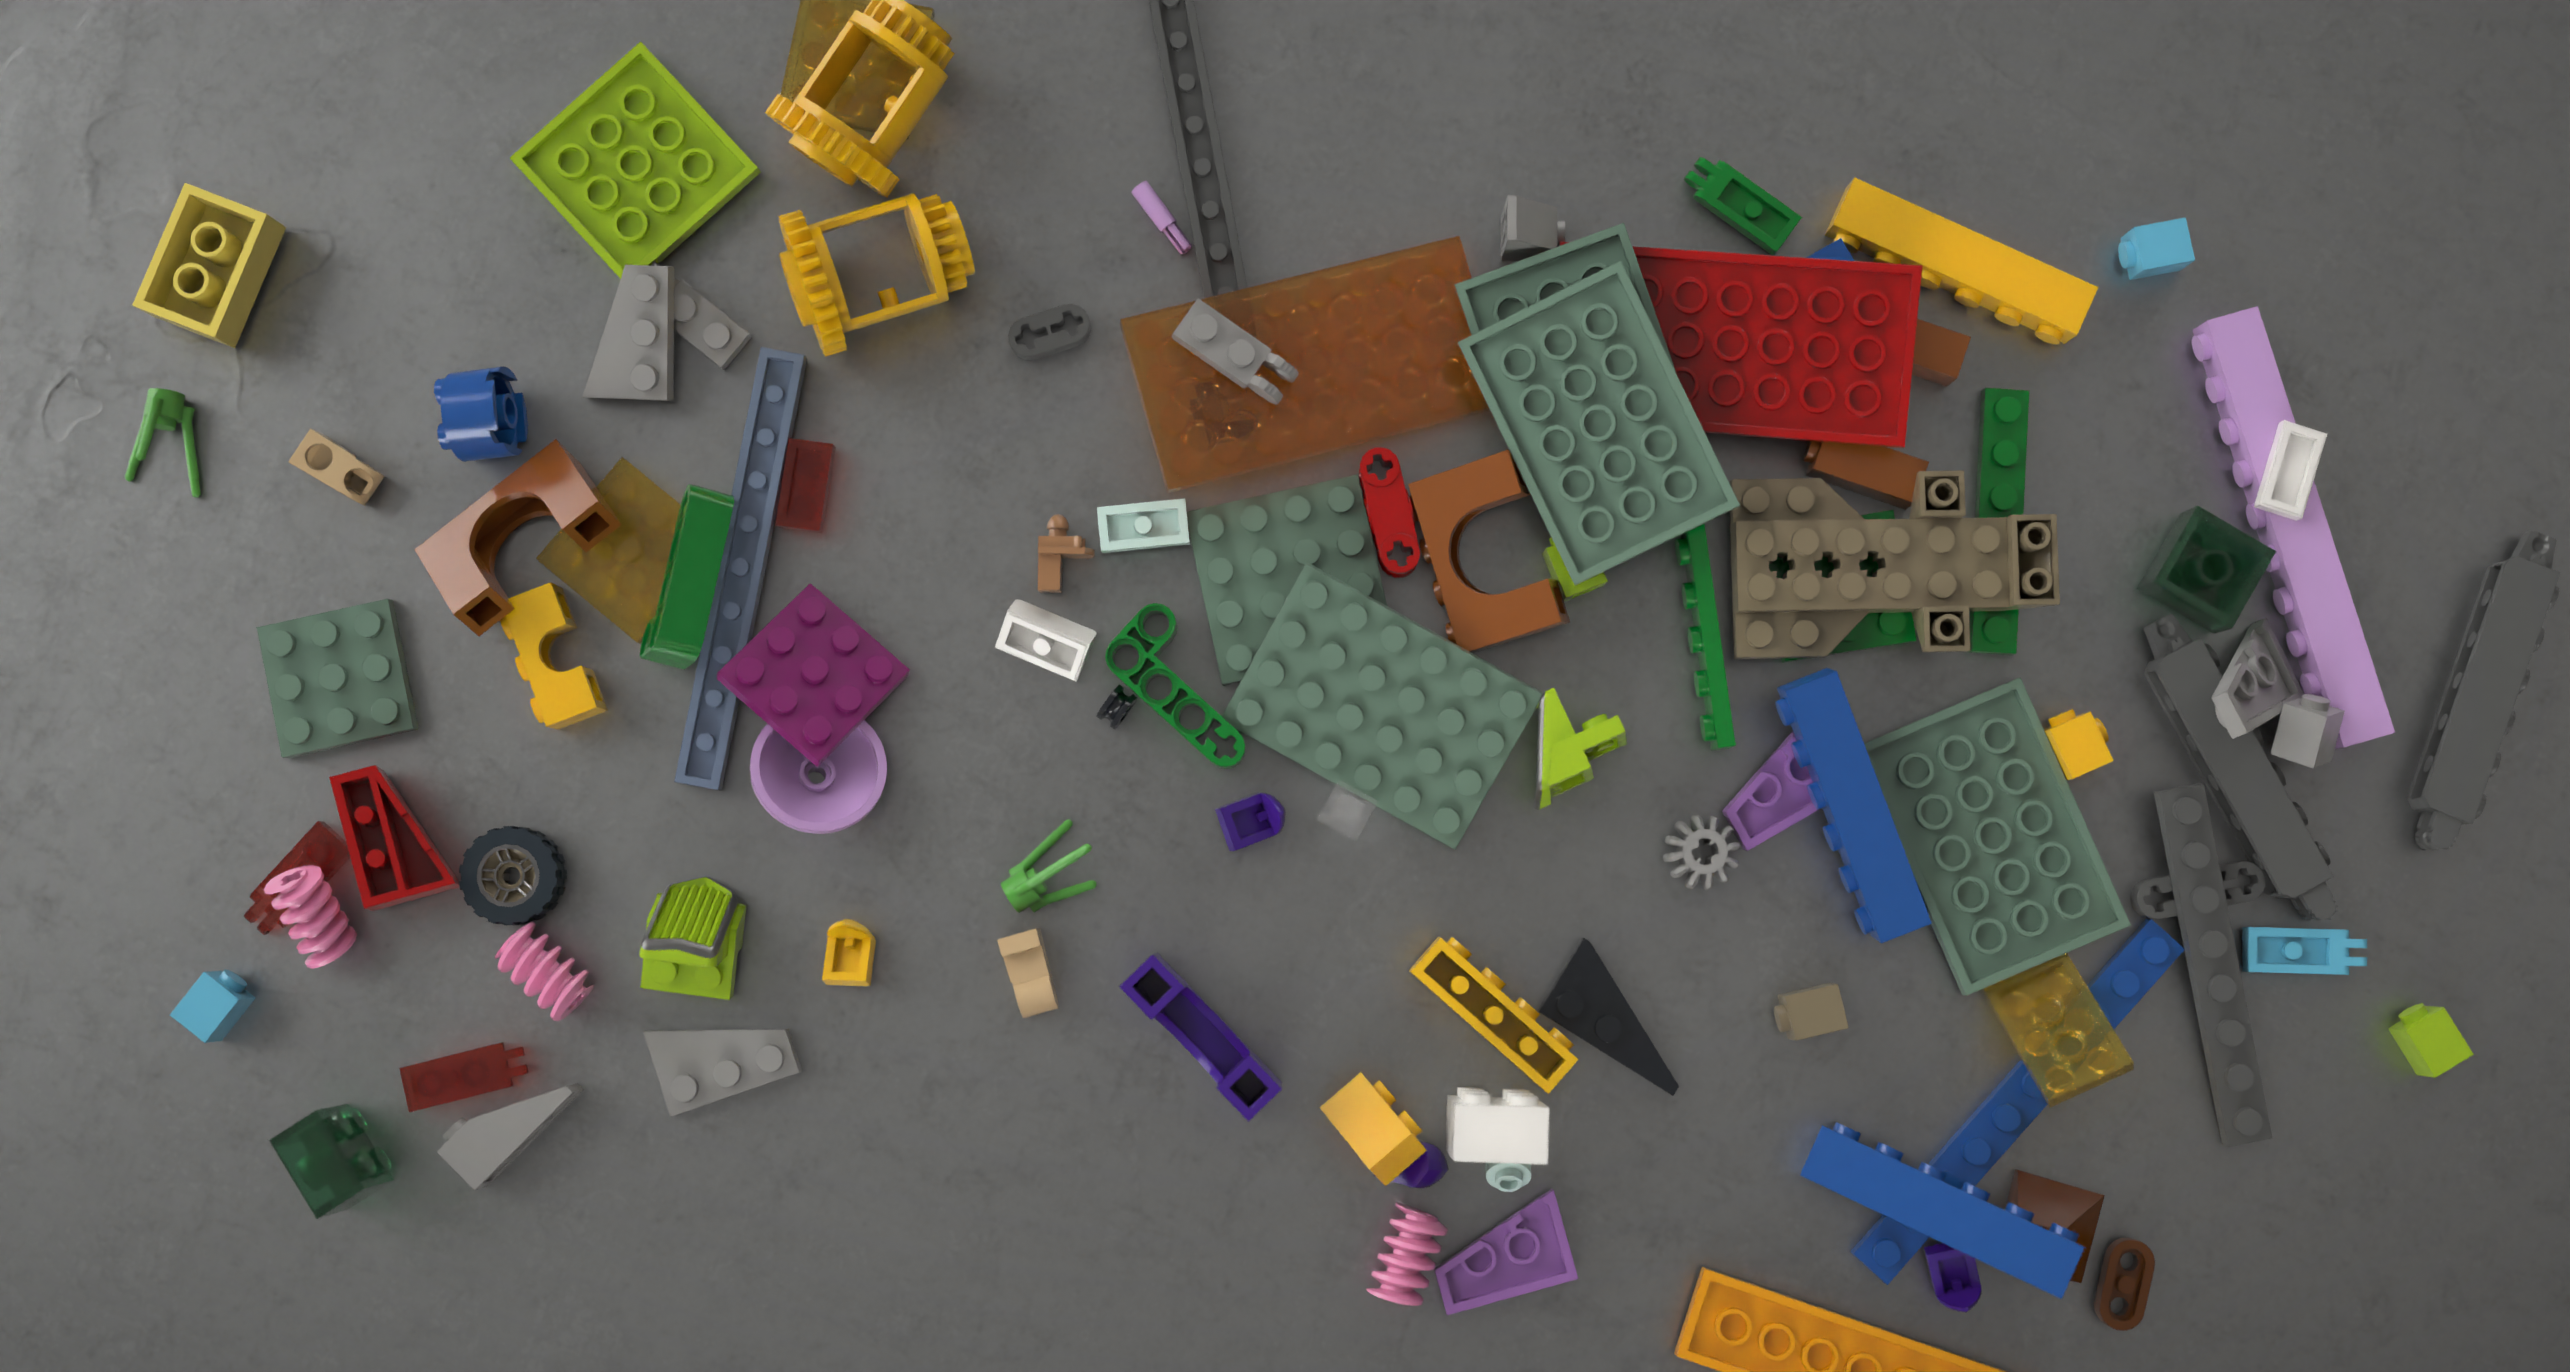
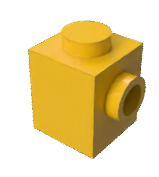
M2070 709L2048 719L2051 727L2044 731L2066 780L2074 779L2114 761L2106 745L2109 741L2106 728L2100 719L2093 717L2091 712L2076 715L2074 710Z

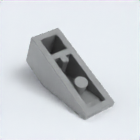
M578 1083L568 1085L471 1118L468 1121L465 1118H461L444 1133L443 1138L447 1142L437 1153L474 1191L487 1187L584 1089Z

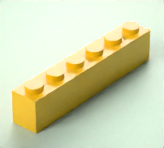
M1855 177L1845 189L1824 235L1834 241L1841 238L1850 253L1860 251L1873 257V262L1922 265L1921 286L1937 290L1940 287L1955 294L1954 299L1965 306L1972 308L1982 306L1995 312L1994 317L2011 326H2019L2021 324L2035 330L2037 338L2050 344H2060V342L2066 344L2078 335L2098 290V287Z

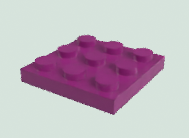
M810 583L717 672V680L818 767L908 677L910 669Z

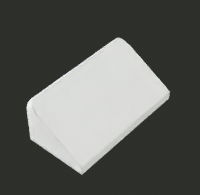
M1016 599L1007 610L995 648L1077 682L1097 632L1023 600Z

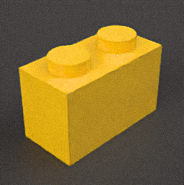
M1360 1072L1325 1102L1320 1109L1368 1169L1384 1186H1387L1427 1150L1416 1138L1422 1132L1416 1122L1405 1110L1397 1115L1391 1108V1105L1397 1100L1380 1080L1372 1085Z

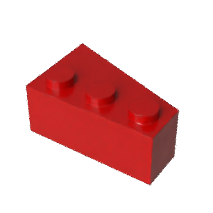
M373 765L329 777L364 909L376 911L460 887L458 878L384 770Z

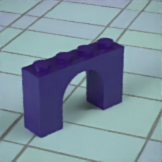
M1158 952L1152 954L1119 986L1150 1020H1157L1194 1056L1217 1083L1216 1088L1248 1122L1282 1090V1081Z

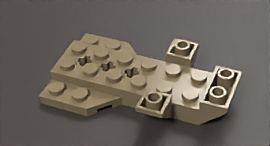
M1964 470L1918 471L1909 519H1864L1822 478L1732 479L1729 482L1740 504V507L1730 511L1734 659L1824 658L1868 613L1893 612L1912 613L1923 652H1969V611H2006L2060 605L2057 514L2010 515L1998 518H1962L1966 516ZM1822 556L1827 557L1828 562H1832L1834 570L1828 573L1827 578L1822 577V570L1815 571L1814 563L1820 561ZM1867 556L1872 557V562L1876 561L1878 564V570L1873 572L1872 577H1868L1867 570H1860L1859 563L1867 559ZM1777 557L1783 558V563H1788L1789 571L1783 574L1782 579L1776 577L1777 571L1771 572L1769 569V564L1776 561Z

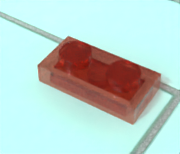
M789 438L776 518L777 527L823 533L836 448L833 444Z

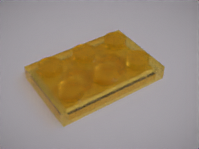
M2067 953L1984 988L1985 998L2049 1108L2134 1070L2133 1060Z

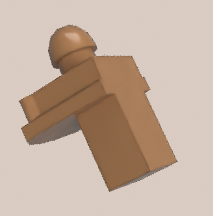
M1057 514L1048 521L1047 530H1049V536H1038V591L1040 593H1062L1063 559H1090L1095 557V550L1085 547V539L1082 536H1067V531L1069 530L1068 521L1063 515Z

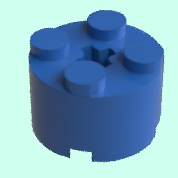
M508 367L455 372L448 374L444 379H437L435 381L434 393L438 404L441 406L442 423L438 426L437 435L443 450L452 449L455 456L464 462L521 454L523 450L517 448L519 442H526L527 410L523 393L513 392L510 381H517V379Z

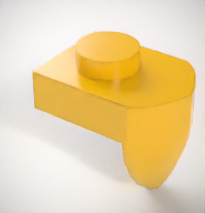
M843 919L834 923L827 931L828 938L822 975L823 982L826 985L871 986L876 946L875 937L865 926L855 920Z

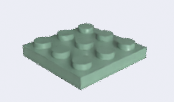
M383 599L257 627L282 758H293L419 730L393 600Z

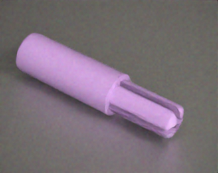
M1147 181L1137 185L1132 190V195L1160 232L1165 233L1180 254L1187 253L1192 248V244L1176 224L1177 220Z

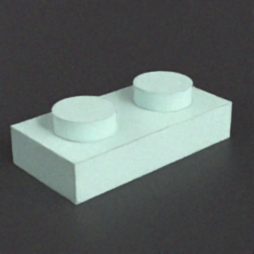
M1185 498L1097 507L1102 553L1190 545Z

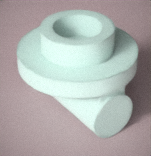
M1485 1162L1487 1182L1501 1191H1517L1531 1180V1164Z

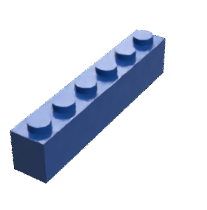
M1825 668L1777 687L1781 698L1775 701L1778 714L1785 726L1791 724L1797 741L1791 743L1792 751L1801 768L1807 766L1813 783L1807 785L1808 793L1817 810L1823 808L1828 825L1823 826V832L1833 852L1838 850L1844 866L1838 869L1847 892H1854L1860 908L1855 909L1854 913L1863 934L1870 933L1877 941L1884 943L1932 924L1837 671Z
M1837 1122L1833 1130L1822 1125L1800 1176L2060 1299L2063 1298L2085 1248L2076 1244L2079 1234L2053 1222L2048 1231L2031 1223L2035 1214L2008 1202L2005 1210L1988 1203L1990 1193L1964 1182L1960 1190L1945 1183L1944 1179L1947 1173L1921 1162L1917 1170L1900 1162L1904 1153L1878 1142L1874 1150L1859 1143L1858 1140L1861 1133Z

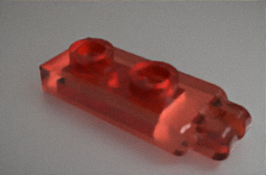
M317 821L251 893L250 899L255 903L244 914V918L253 923L266 912L268 915L257 926V930L263 935L268 934L277 924L282 928L289 925L282 924L280 920L282 913L289 907L279 910L274 909L271 904L273 899L281 892L265 894L264 888L272 878L285 871L308 865L320 867L324 874L323 881L328 882L350 858L346 841L324 821Z
M504 1042L399 1068L409 1112L512 1087V1077L529 1073L527 1064L509 1068L508 1064L509 1059L524 1056V1048L518 1047L505 1051Z

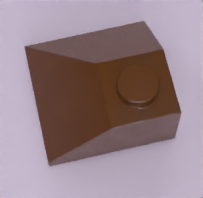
M2015 1169L2006 1206L2010 1202L2035 1214L2031 1223L2048 1231L2053 1222L2079 1234L2076 1244L2085 1248L2070 1281L2082 1283L2105 1195Z

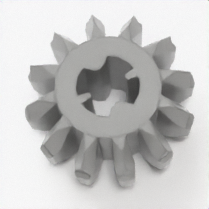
M1694 814L1690 820L1691 829L1683 821H1678L1675 824L1677 832L1682 836L1681 839L1675 836H1666L1665 843L1677 847L1675 853L1665 854L1663 858L1665 862L1678 860L1680 865L1675 867L1670 873L1673 878H1678L1686 871L1688 872L1685 880L1687 888H1694L1700 877L1704 890H1711L1714 885L1713 875L1722 883L1730 880L1728 873L1723 869V865L1729 868L1739 867L1740 862L1728 857V851L1740 850L1741 845L1739 842L1726 844L1724 839L1729 837L1734 831L1731 826H1726L1718 833L1716 832L1719 817L1715 815L1710 816L1704 828L1700 814ZM1699 839L1704 840L1703 846L1710 845L1712 849V855L1705 857L1704 865L1700 864L1701 858H1694L1692 855V849L1699 847Z

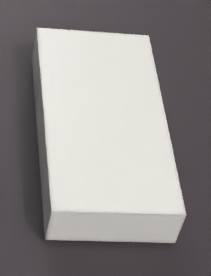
M2286 420L2279 422L2254 504L2255 508L2296 521L2303 518L2327 433Z

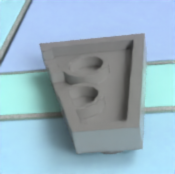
M625 265L582 397L672 401L674 381V267Z
M2267 618L2250 625L2211 697L2216 706V716L2222 726L2227 728L2232 739L2252 731L2277 716L2282 711L2283 703L2301 698L2304 694Z
M789 1029L643 1031L670 1117L802 1072Z

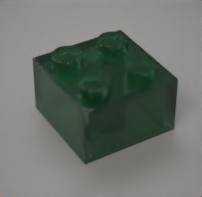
M2195 506L2180 513L2137 589L2213 634L2233 628L2276 551L2200 506Z
M349 1104L318 1109L269 1140L316 1219L348 1210L394 1180L389 1172L391 1169L389 1158L380 1147H374L366 1134L368 1125L364 1117L357 1109L350 1108Z

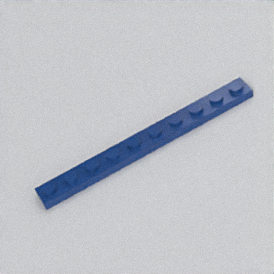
M2145 919L1928 1165L1947 1173L1944 1182L1960 1190L1964 1182L1976 1186L2181 955L2184 948L2152 919ZM1882 1215L1850 1252L1883 1283L1888 1285L1930 1237Z

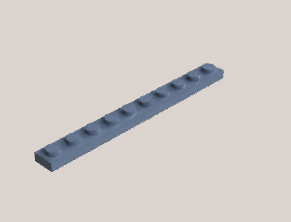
M765 347L760 349L731 494L734 496V506L706 633L699 654L674 780L676 783L722 791L740 699L717 680V672L752 640L806 368L807 357L804 354Z

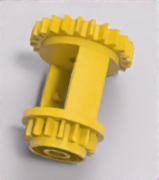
M871 0L863 13L857 10L853 12L847 24L795 100L792 102L786 97L777 94L765 113L773 121L793 134L788 143L818 166L850 187H853L855 182L859 180L868 188L888 198L900 179L887 168L948 79L944 69L955 54L948 47L952 37L928 16L904 0ZM870 42H873L884 52L915 72V75L899 98L893 95L886 100L884 110L888 112V115L871 140L868 141L825 109Z
M912 193L807 225L805 216H803L800 210L778 216L787 251L779 253L783 272L803 327L813 325L816 338L825 357L847 350L844 333L949 300V292L966 288V284H968L966 276L975 274L971 250L959 214L952 201L942 203L940 196H937V194L918 199ZM903 209L913 247L931 294L900 304L895 287L877 292L883 309L850 319L844 294L823 233Z

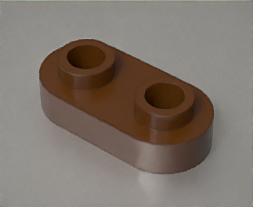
M2120 1238L2112 1242L2105 1252L2094 1308L2098 1318L2105 1325L2116 1330L2126 1331L2133 1329L2142 1321L2145 1314L2155 1268V1259L2150 1248L2143 1242L2132 1238ZM2130 1252L2133 1257V1263L2130 1267L2123 1268L2120 1262L2121 1257L2125 1253ZM2121 1297L2123 1307L2119 1312L2113 1313L2111 1302L2113 1299Z

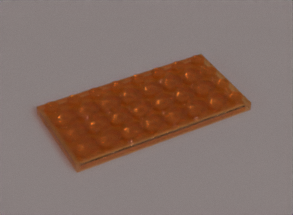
M1460 236L1200 299L1272 349L1271 353L1279 355L1297 369L1299 375L1292 383L1281 379L1264 365L1255 374L1276 386L1283 394V398L1278 405L1269 403L1248 387L1243 389L1171 338L1173 332L1195 301L1120 319L1119 324L1167 493L1490 411L1458 344L1459 341L1471 336L1455 288V284L1472 278Z

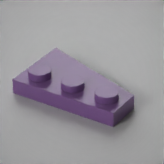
M1793 731L1722 810L1729 825L1734 829L1733 832L1743 850L1748 851L1817 811L1807 789V785L1813 783L1807 766L1801 768L1792 751L1791 743L1797 741Z
M1550 1189L1434 1268L1447 1315L1578 1279L1553 1189Z

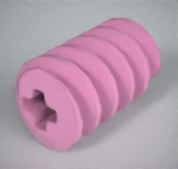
M314 865L301 866L285 871L272 878L264 888L265 894L281 892L273 899L271 904L274 909L279 910L289 907L282 913L280 920L282 924L297 922L290 928L288 934L291 939L304 938L296 948L299 954L313 952L305 960L307 968L311 969L322 967L342 956L351 948L357 937L354 928L348 925L349 919L345 912L340 910L341 905L338 899L331 895L332 888L329 883L323 881L324 874L322 870Z
M532 921L521 927L502 945L495 955V959L500 958L497 967L502 973L513 970L511 982L515 985L527 982L524 994L528 997L540 994L537 1001L538 1007L546 1009L553 1006L550 1016L554 1021H560L566 1018L584 1001L593 990L594 985L587 988L583 985L589 973L586 969L574 976L570 974L576 961L573 957L562 963L557 962L563 949L560 945L549 951L544 950L549 938L548 934L545 933L534 940L530 937L536 926V923Z
M1396 1203L1395 1206L1406 1214L1405 1218L1390 1219L1389 1223L1400 1233L1398 1236H1384L1383 1241L1394 1250L1393 1253L1378 1254L1377 1258L1387 1266V1270L1372 1271L1371 1276L1381 1283V1287L1366 1288V1291L1381 1299L1399 1305L1419 1306L1423 1303V1297L1414 1288H1427L1429 1286V1280L1420 1271H1431L1436 1266L1435 1262L1426 1253H1440L1442 1248L1432 1236H1444L1447 1234L1448 1229L1438 1221L1436 1216L1402 1203Z

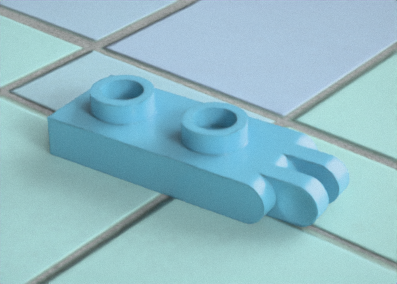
M2242 927V972L2350 975L2349 966H2367V957H2349V948H2367V939H2349V930Z

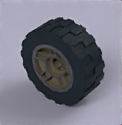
M503 826L501 829L494 828L487 831L486 835L477 837L473 841L472 847L470 849L467 848L463 855L465 858L463 864H460L459 873H461L459 886L465 895L463 899L467 905H471L476 915L488 919V922L494 924L525 925L533 920L542 919L546 916L545 913L557 906V900L560 895L563 896L565 890L563 886L564 880L567 879V870H564L563 863L565 860L563 855L559 854L556 849L558 846L552 840L546 839L545 834L530 830V828ZM507 868L518 869L520 879L516 884H508L510 878L509 873L506 871Z

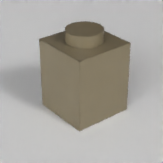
M1825 983L1777 995L1779 1005L1774 1006L1775 1020L1780 1033L1786 1032L1788 1039L1797 1041L1849 1028L1839 986L1836 983Z

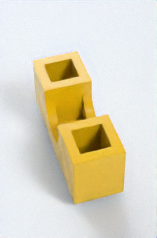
M550 582L508 598L515 609L502 618L500 623L509 640L514 639L519 656L515 657L516 667L521 678L525 682H530L535 697L530 699V704L538 722H544L546 727L559 730L608 711L593 669L581 665L568 671L559 672L551 661L550 653L554 641L562 634L577 629L563 588Z

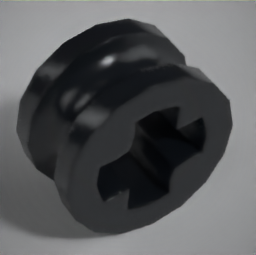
M1119 684L1104 702L1096 717L1100 720L1104 718L1109 719L1111 722L1110 727L1115 730L1128 715L1138 697L1134 694L1131 696L1125 695L1124 687Z

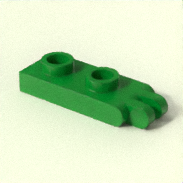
M1699 157L1694 166L1706 178H1702L1693 171H1689L1684 177V181L1696 190L1693 198L1774 256L1802 217L1726 162L1719 160L1714 165L1707 159Z

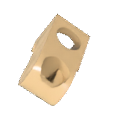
M311 428L288 461L290 464L364 506L385 477L374 468L357 459L353 453Z
M1035 928L998 939L997 942L1001 956L1004 958L1010 983L1013 984L1022 1017L1025 1019L1058 1009V998L1041 929Z

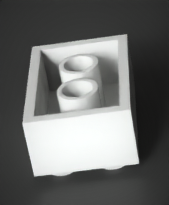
M1458 1087L1457 1095H1447L1445 1150L1453 1161L1548 1165L1549 1107L1538 1100V1096H1535L1534 1093H1530V1090L1503 1089L1502 1097H1491V1094H1488V1091H1484V1088Z

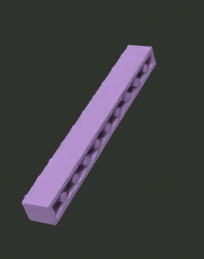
M2256 306L2207 320L2193 329V351L2196 358L2203 362L2208 377L2205 381L2207 395L2210 401L2217 405L2221 418L2219 421L2220 436L2223 442L2230 446L2233 455V476L2237 485L2241 488L2243 487L2248 502L2246 506L2248 523L2252 529L2257 530L2262 546L2259 549L2260 561L2263 568L2271 574L2275 587L2273 590V601L2277 611L2284 615L2289 630L2286 635L2287 645L2291 654L2297 657L2302 671L2300 676L2301 688L2304 694L2327 698L2330 700L2329 706L2345 711L2335 749L2393 734L2395 730L2315 482L2313 481L2304 515L2300 520L2296 521L2254 507L2278 424L2283 420L2295 423L2259 308Z

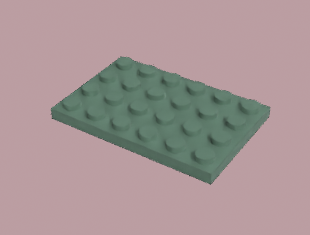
M1621 261L1458 342L1575 586L1740 507L1734 491Z
M1306 562L1222 717L1242 733L1449 847L1456 849L1539 704L1538 702L1543 692Z
M2021 677L1864 743L1931 919L1932 928L1962 995L1972 994L2131 925Z

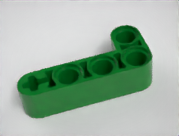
M688 484L679 508L656 614L649 620L641 641L639 653L641 659L684 670L697 660L706 633L732 516L734 496L693 484Z
M1159 603L1146 605L1110 642L1105 655L1108 667L1119 680L1213 765L1222 769L1236 767L1245 757L1246 747L1244 738L1229 722L1157 658L1175 638L1178 626L1173 612L1167 606ZM1155 614L1163 615L1169 620L1168 630L1158 637L1150 636L1144 629L1146 620ZM1123 647H1132L1139 654L1136 666L1128 670L1118 668L1114 661L1117 651ZM1155 677H1166L1172 683V690L1169 696L1161 700L1151 698L1147 692L1149 682ZM1196 706L1204 711L1205 721L1200 728L1188 730L1181 725L1180 715L1187 707ZM1214 721L1221 725L1214 730L1218 737L1223 741H1227L1231 737L1236 740L1233 745L1236 755L1233 758L1227 755L1222 756L1220 759L1217 758L1215 754L1218 748L1208 737L1204 745L1197 741L1209 732Z

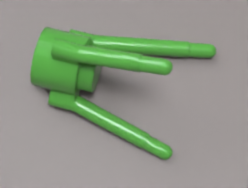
M148 389L143 420L129 460L125 479L127 481L134 479L140 461L146 458L154 429L174 431L176 430V424L182 423L191 494L197 498L201 495L192 426L194 408L184 406V394L168 389Z
M1065 820L1020 864L1008 870L1011 876L1001 882V887L1006 897L1018 913L1028 907L1033 912H1036L1048 904L1081 894L1096 887V881L1090 880L1042 896L1044 892L1048 891L1044 881L1092 850V846L1088 843L1067 854L1041 872H1038L1035 868L1027 871L1072 827L1073 823L1071 820Z

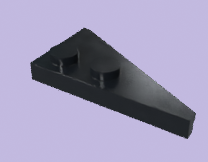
M1582 938L1539 1007L1538 1012L1674 1096L1679 1085L1590 941Z

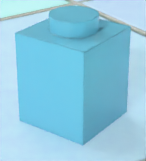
M2186 217L2133 227L2120 238L2121 243L2118 247L2121 266L2124 269L2127 268L2129 280L2181 271L2195 261Z
M226 969L223 972L206 971L202 973L170 1016L204 1043L222 1041L256 998L245 990L247 983L234 972Z

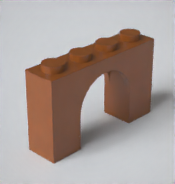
M1917 318L1912 375L1947 387L1958 378L1971 337ZM1809 441L1803 457V461L1809 463L1805 476L1822 478L1828 484L1904 510L1911 507L1917 472L1926 471L1929 461L1888 447Z
M557 439L548 444L414 549L453 615L477 636H481L515 609L498 583L494 571L498 550L514 529L536 517L554 516L561 529L585 552H588L622 525L580 462Z
M1505 450L1408 484L1415 522H1420L1424 538L1420 539L1421 552L1427 564L1432 563L1437 578L1432 583L1434 594L1439 605H1445L1450 620L1449 623H1446V633L1449 641L1474 654L1570 623L1557 580L1545 579L1506 593L1493 595L1480 590L1472 584L1462 569L1459 546L1467 525L1477 515L1488 509L1531 495L1510 450Z

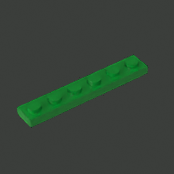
M1986 387L1981 390L1975 518L2008 517L2010 515H2023L2029 390ZM2019 609L1970 611L1969 652L1998 655L2017 654Z
M1705 524L1682 534L1681 539H1676L1675 549L1679 566L1685 565L1687 582L1682 583L1681 586L1684 608L1691 609L1694 625L1688 627V643L1691 653L1698 654L1700 670L1694 671V686L1697 697H1704L1706 715H1700L1701 735L1704 742L1710 741L1711 751L1729 749L1736 746L1706 530Z

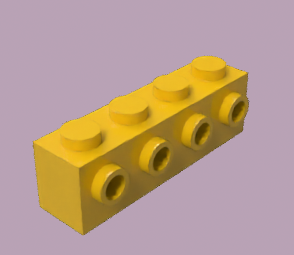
M1437 937L1408 971L1543 1091L1549 1094L1579 1060L1570 1052L1574 1044L1555 1027L1549 1033L1535 1021L1540 1014L1524 999L1519 997L1514 1003L1501 991L1506 984L1490 969L1485 967L1480 973L1467 960L1472 954L1455 938L1451 937L1445 942L1441 937Z

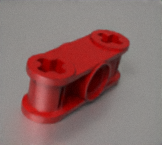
M1375 447L1368 450L1360 462L1359 480L1364 497L1363 502L1382 571L1393 578H1404L1416 569L1420 558L1413 509L1408 491L1405 489L1397 456L1387 448ZM1374 461H1380L1381 466L1384 468L1390 467L1386 471L1385 479L1378 480L1376 473L1368 474L1372 470ZM1395 546H1400L1403 553L1410 552V556L1405 561V566H1398L1396 560L1388 559L1392 555Z

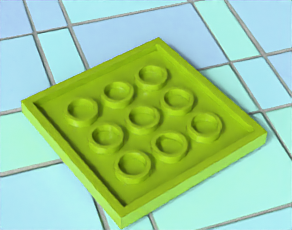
M641 41L510 157L511 161L620 279L625 265L651 266L654 261L659 264L761 173L750 158Z

